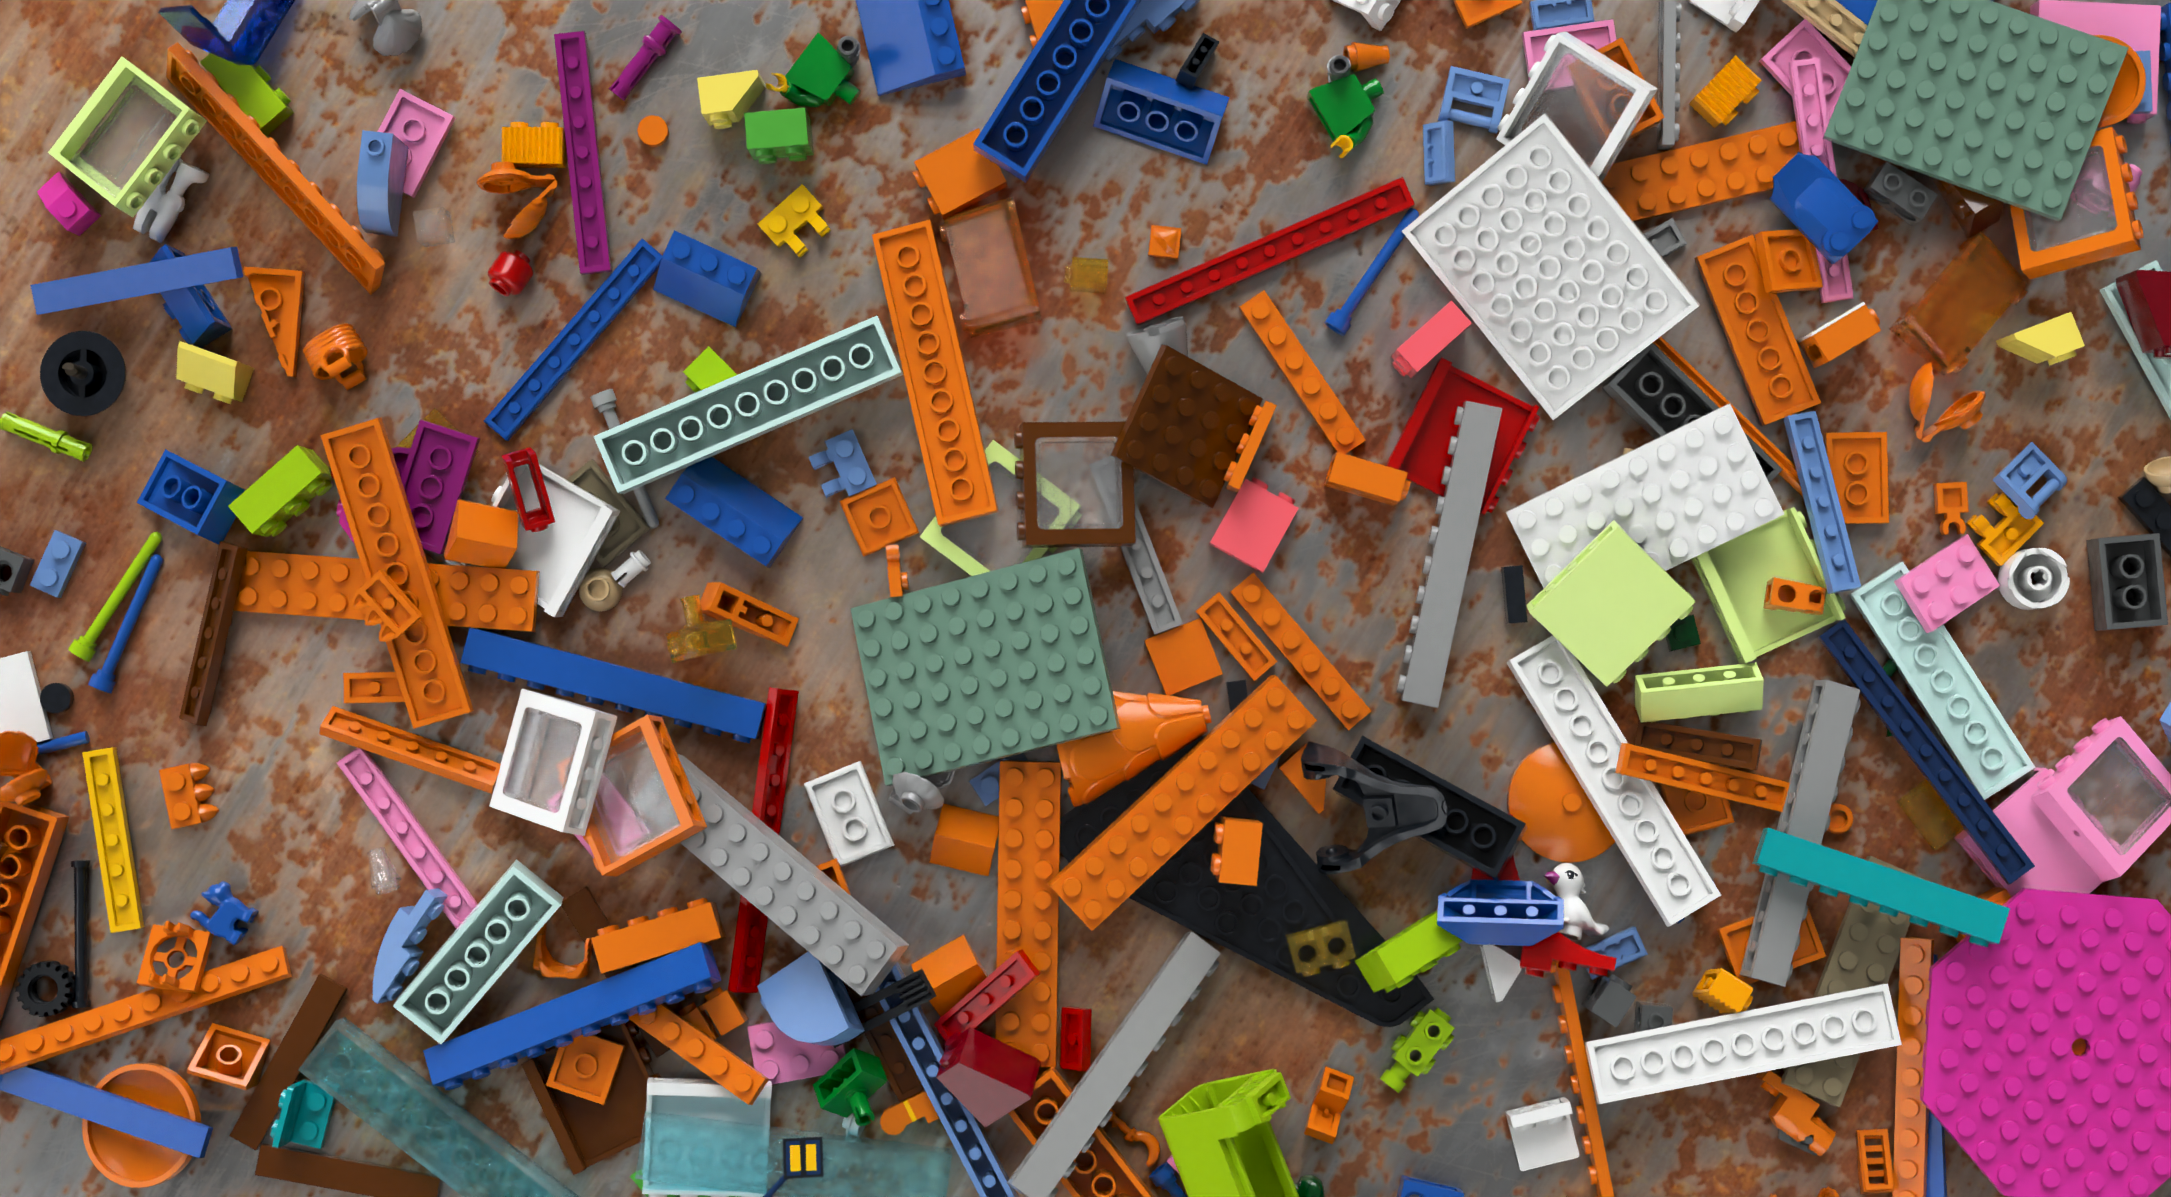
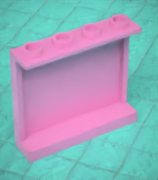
M2038 0L2030 6L2031 15L2090 35H2106L2117 38L2128 44L2134 51H2150L2153 111L2148 114H2130L2125 119H2127L2129 124L2146 123L2147 119L2157 114L2160 5Z
M2038 767L2034 769L2036 774L1993 810L2001 823L2035 865V867L2013 883L2007 885L1966 830H1963L1954 838L1996 887L2006 888L2011 898L2022 888L2090 894L2103 883L2031 799V796L2039 789L2037 783L2045 776L2053 774L2055 771L2052 769L2048 770L2047 768ZM2069 792L2068 795L2081 809L2083 806L2082 802L2076 795ZM2087 816L2101 833L2103 829L2101 824L2093 816ZM2112 839L2107 840L2115 850L2120 847Z

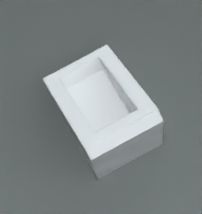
M1480 945L1492 999L1495 1002L1503 1001L1522 970L1520 968V960L1495 945Z

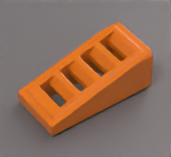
M1888 1129L1856 1130L1860 1194L1891 1193L1895 1191ZM1881 1139V1145L1865 1146V1140ZM1866 1152H1882V1157L1867 1158ZM1882 1164L1883 1170L1868 1171L1867 1165ZM1883 1177V1183H1869V1178Z

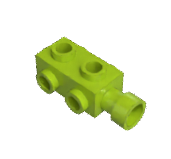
M1438 1007L1434 1012L1429 1008L1425 1012L1419 1010L1409 1022L1413 1028L1405 1037L1403 1034H1400L1391 1046V1049L1395 1051L1391 1055L1396 1060L1395 1064L1390 1070L1386 1069L1379 1079L1397 1093H1400L1406 1085L1404 1081L1411 1072L1417 1077L1421 1072L1426 1075L1436 1062L1433 1057L1440 1048L1445 1050L1454 1038V1035L1451 1033L1455 1028L1449 1024L1452 1018ZM1432 1025H1436L1439 1029V1033L1434 1037H1431L1428 1033V1029ZM1413 1050L1420 1052V1058L1417 1061L1410 1059V1053Z

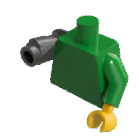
M817 33L786 76L780 73H771V75L777 77L778 85L774 87L772 84L766 83V88L771 91L780 92L782 96L798 106L820 107L823 104L830 106L837 96L851 105L861 92L860 89L849 82L854 74L853 67L859 60L861 45L854 37L844 36L839 40L837 50H835L821 34Z
M1337 55L1332 57L1327 63L1329 83L1309 90L1307 99L1333 142L1330 145L1331 148L1334 146L1341 147L1343 152L1339 157L1344 158L1351 149L1364 142L1373 125L1372 116L1376 111L1371 101L1384 94V90L1377 78L1361 85L1355 74L1350 75V60L1343 55Z

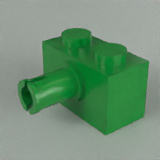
M853 1048L815 1082L813 1087L821 1109L845 1118L853 1113L856 1124L858 1126H866L871 1123L870 1120L874 1121L875 1119L868 1098L888 1080L879 1057Z

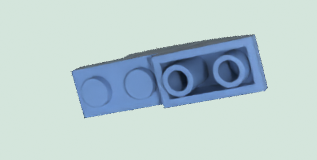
M1141 0L1103 62L1106 59L1109 62L1115 59L1123 51L1121 46L1129 39L1134 42L1146 31L1144 28L1146 25L1154 34L1160 29L1163 32L1176 22L1175 16L1183 9L1185 12H1188L1199 0Z
M439 888L425 890L415 907H400L391 921L383 938L374 970L372 1000L377 1004L395 1000L402 992V984L407 976H411L419 967L420 962L418 960L424 952L416 944L420 943L426 936V927L431 920L436 919L444 909L443 902L448 896Z

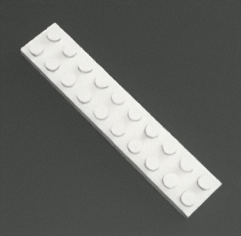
M1552 635L1509 660L1507 665L1666 926L1669 927L1721 896L1651 781L1615 773L1621 743L1628 742L1576 657Z
M1888 984L1584 1042L1597 1104L1902 1045Z

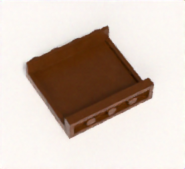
M631 1020L617 1026L608 1024L601 1027L600 1033L595 1034L596 1036L625 1045L605 1105L546 1086L558 1051L557 1047L547 1050L545 1054L531 1058L521 1064L573 1175L645 1140L648 1077H662L659 1073H653L649 1064L652 1062L651 1054L645 1045H640L636 1036L639 1034V1029Z

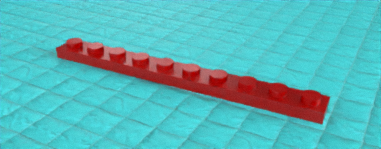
M1401 177L1125 297V300L1136 325L1139 326L1413 207L1415 203L1404 178Z
M769 687L752 813L779 835L799 691ZM742 895L740 897L728 991L735 993H758L757 986L760 982L768 917Z

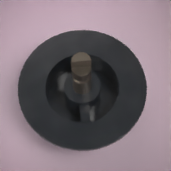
M75 331L58 338L48 348L40 366V381L45 395L55 407L71 415L90 416L106 410L118 399L126 381V366L121 352L111 340L95 332Z

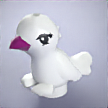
M1561 863L1553 871L1544 875L1552 884L1557 896L1564 899V929L1558 932L1571 940H1581L1582 932L1589 937L1602 936L1608 932V926L1596 923L1592 919L1585 903L1579 898V894L1586 893L1584 890L1586 885L1582 872L1578 867L1571 863Z

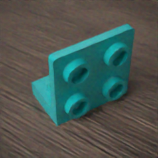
M303 1079L288 1086L287 1090L284 1089L278 1103V1107L282 1108L279 1120H275L271 1129L270 1137L274 1138L272 1147L280 1148L289 1142L322 1149L339 1088Z

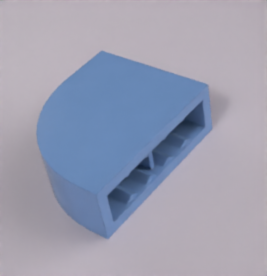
M362 130L357 172V208L361 227L366 233L398 237L408 146L391 133Z
M806 952L757 986L761 995L760 1001L762 1006L768 1011L775 1025L792 1039L821 1046H833L845 1043L865 1031L843 981L810 952Z

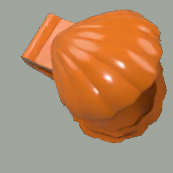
M496 162L491 164V171L481 176L476 182L482 190L498 194L514 193L531 187L546 188L512 220L511 226L503 236L506 239L521 238L538 226L547 210V197L553 196L558 184L555 176L552 174H546L545 176L531 175L516 169L515 164L512 162Z
M1932 362L1923 365L1916 372L1909 388V406L1913 417L1917 420L1914 432L1916 437L1923 442H1930L1933 436L1940 431L1953 429L1957 426L1965 430L1976 424L1983 417L1980 409L1986 397L1985 391L1976 390L1968 393L1949 406L1933 425L1923 431L1933 388Z
M4 731L0 733V776H12L14 778L0 788V802H16L18 807L27 805L41 796L40 791L52 784L47 769L44 770L36 762L39 749L36 740L21 731Z

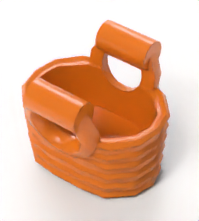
M348 323L335 325L312 338L304 346L303 353L315 378L320 380L335 378L339 383L343 384L347 391L367 379L362 361L365 359L368 349L365 347L362 339L359 338L353 325ZM351 362L354 363L358 370L343 378L341 372L352 366Z

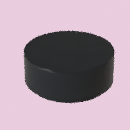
M63 683L48 684L40 695L41 705L50 713L66 712L74 701L73 691Z

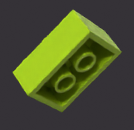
M297 445L228 507L252 534L266 537L272 535L275 537L287 527L286 521L293 515L296 517L301 515L310 507L308 502L316 495L320 497L328 492L333 486L331 482L334 479L331 477L329 467L314 450Z
M1437 911L1422 917L1355 960V963L1373 992L1385 989L1386 993L1395 988L1406 985L1418 973H1423L1434 967L1441 958L1448 957L1460 950L1461 946L1459 943L1463 940L1437 925Z

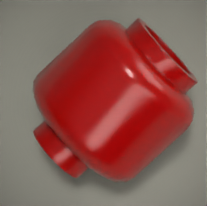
M515 250L514 253L509 251L501 252L487 272L490 286L506 297H509L510 294L519 295L533 276V270L529 265L530 259L518 250Z

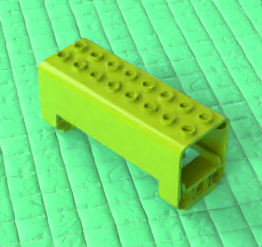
M1269 1069L1203 1083L1191 1089L1158 1117L1159 1124L1188 1197H1299L1270 1123L1271 1115L1278 1109L1284 1108L1286 1102L1291 1098L1281 1072L1277 1073L1276 1069Z

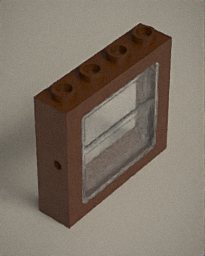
M1126 421L1022 422L1019 426V431L1014 432L1015 449H1020V461L1015 462V478L1021 480V491L1016 492V509L1021 510L1022 522H1017V540H1022V548L1132 546L1136 543L1134 468L1110 456Z

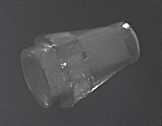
M385 847L367 852L371 888L375 889L376 894H386L401 887L399 883L401 877L387 855Z

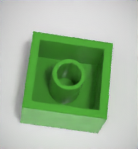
M806 108L744 113L747 150L753 160H759V164H772L777 162V158L789 157V161L807 160V156L814 155L811 119Z

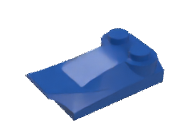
M1798 152L1773 176V193L1769 199L1831 264H1835L1849 253L1878 223L1872 209L1863 205L1815 155H1805Z

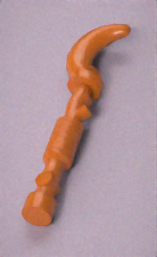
M1111 1108L1110 1111L1113 1114L1109 1121L1112 1122V1127L1118 1126L1125 1133L1123 1138L1126 1141H1140L1144 1143L1149 1152L1146 1165L1148 1167L1154 1165L1160 1155V1145L1156 1137L1146 1131H1137L1135 1127L1130 1129L1122 1119L1116 1116V1112Z

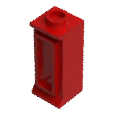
M529 447L502 455L521 525L526 531L531 530V532L547 529L549 527L548 524L554 523L555 519L536 453ZM528 464L540 508L527 512L514 472L515 467Z

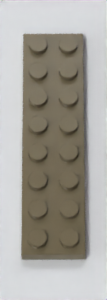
M1867 856L1866 858L1867 861L1924 879L1873 856ZM1849 902L1813 998L1887 984L1900 952V938H1905L1908 931L1910 916L1898 913L1897 917H1892L1878 912L1880 906L1868 903L1867 907H1863ZM1861 1053L1786 1067L1781 1083L1833 1106L1841 1107Z

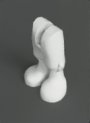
M179 158L146 200L143 207L137 212L133 229L142 234L147 233L150 229L149 237L162 243L173 227L179 213L184 209L185 199L183 194L192 183H205L210 174L196 166L183 162ZM176 172L173 184L166 193L167 183L172 174Z

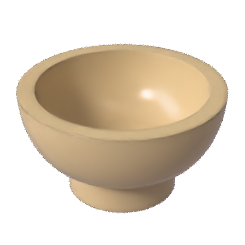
M2171 456L2149 462L2144 467L2146 478L2158 487L2159 492L2171 493Z
M596 568L586 573L579 586V596L584 605L589 609L598 612L607 611L615 607L620 601L622 586L618 583L620 579L615 580L611 575L613 571L606 568Z

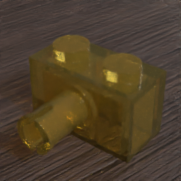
M700 595L680 598L686 625L683 626L684 629L666 633L667 647L672 663L700 659L737 649L731 619L714 622L704 621L699 599Z

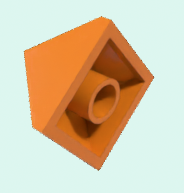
M457 499L444 559L489 568L505 569L517 550L518 511Z
M943 803L929 863L989 876L999 834V816Z
M964 934L911 964L914 972L923 969L936 994V997L929 1000V1002L940 1017L988 977Z
M212 1023L193 1057L187 1073L248 1090L259 1083L269 1050L270 1039Z

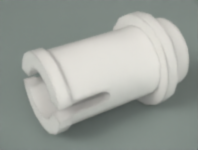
M641 550L637 552L632 551L630 553L631 557L615 571L611 572L615 580L624 573H627L618 582L623 588L641 571H647V566L651 564L648 557Z

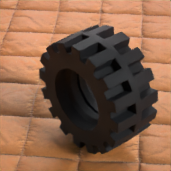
M44 961L33 964L23 971L24 974L22 976H19L17 981L20 984L16 986L15 992H19L20 996L16 998L18 1002L22 1001L23 1005L21 1007L24 1010H29V1014L33 1016L47 1017L59 1014L72 1005V999L75 997V981L72 977L75 974L73 971L69 972L67 970L69 968L67 965H61L58 961ZM43 976L53 978L58 988L57 996L49 1002L40 999L36 991L37 981Z

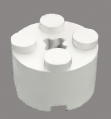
M2030 548L2016 551L2000 566L1997 579L2000 586L1997 588L2005 600L2014 607L2024 610L2042 609L2061 601L2068 591L2070 578L2066 569L2067 565L2059 554L2047 548ZM2033 573L2035 574L2033 579L2037 581L2036 584L2031 583L2032 579L2030 576Z

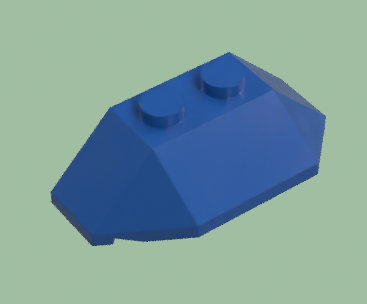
M1470 879L1453 888L1447 894L1443 893L1438 896L1437 925L1468 944L1533 946L1564 929V899L1553 895L1549 890L1533 881L1499 880L1497 882L1495 880Z

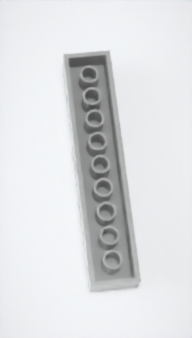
M677 754L707 824V828L680 843L860 996L874 994L909 947V944L685 756ZM657 769L633 803L664 830L669 832L681 824Z

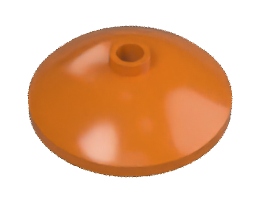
M2093 35L2128 47L2097 127L2103 128L2121 122L2137 108L2144 95L2146 74L2140 57L2128 44L2111 36Z

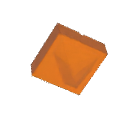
M1151 225L1148 256L1178 260L1182 228Z

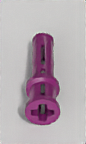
M662 15L658 17L659 22L651 33L644 35L642 38L643 45L637 54L631 59L612 86L609 87V90L623 101L626 100L632 89L657 57L666 54V47L673 38L682 33L676 25Z

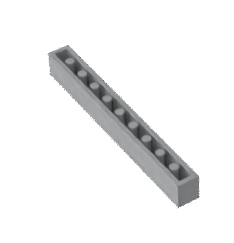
M1465 401L1463 407H1457L1454 424L1459 425L1457 436H1451L1447 452V454L1452 455L1450 467H1444L1441 484L1446 485L1443 497L1438 496L1435 507V514H1439L1437 527H1431L1428 544H1433L1431 556H1425L1422 573L1427 574L1425 585H1419L1415 603L1420 604L1418 616H1412L1409 633L1414 634L1411 646L1406 645L1403 656V663H1407L1405 676H1399L1396 689L1397 693H1401L1400 699L1402 701L1435 708L1439 706L1502 408Z
M1814 680L1777 831L1821 845L1823 835L1830 825L1829 812L1831 804L1835 801L1838 794L1836 784L1838 776L1845 766L1844 753L1846 745L1850 742L1853 735L1851 725L1853 717L1860 707V689L1830 680ZM1778 872L1777 877L1765 874L1740 975L1785 987L1786 982L1792 975L1793 965L1791 962L1794 951L1798 949L1800 944L1799 930L1801 922L1807 916L1808 906L1806 903L1808 895L1815 884L1808 882L1807 887H1803L1789 882L1790 876Z
M1192 931L1184 934L1007 1182L1008 1185L1024 1197H1055L1059 1190L1055 1186L1062 1177L1068 1178L1075 1169L1077 1163L1074 1162V1159L1080 1151L1085 1153L1095 1140L1092 1134L1098 1126L1103 1128L1113 1114L1110 1109L1116 1100L1121 1102L1131 1089L1128 1083L1133 1076L1139 1077L1146 1069L1149 1062L1145 1059L1152 1050L1157 1052L1167 1038L1163 1034L1170 1025L1174 1027L1180 1021L1184 1014L1181 1010L1187 1000L1192 1002L1201 991L1202 987L1199 986V983L1205 975L1210 977L1217 969L1219 962L1216 960L1221 954L1219 951Z

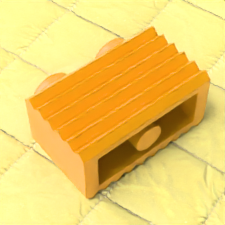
M1735 55L1690 101L1689 105L1711 124L1713 128H1716L1721 122L1726 126L1739 113L1735 108L1740 102L1743 101L1747 105L1759 93L1756 86L1762 80Z
M511 122L510 127H502V162H512L516 168H566L567 149L564 128L559 127V124L555 122H542L540 127H529V124L525 122Z
M1723 968L1708 969L1704 972L1694 989L1693 997L1703 1000L1704 1004L1708 1003L1709 1007L1719 1010V1013H1737L1746 1011L1753 999L1750 996L1753 987Z

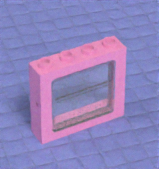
M2121 716L2109 721L2107 718H2104L2096 723L2091 729L2094 733L2090 737H2085L2076 743L2073 747L2075 752L2071 756L2068 755L2061 759L2055 765L2057 770L2053 774H2049L2037 783L2039 789L2031 796V799L2102 882L2121 877L2171 824V774Z

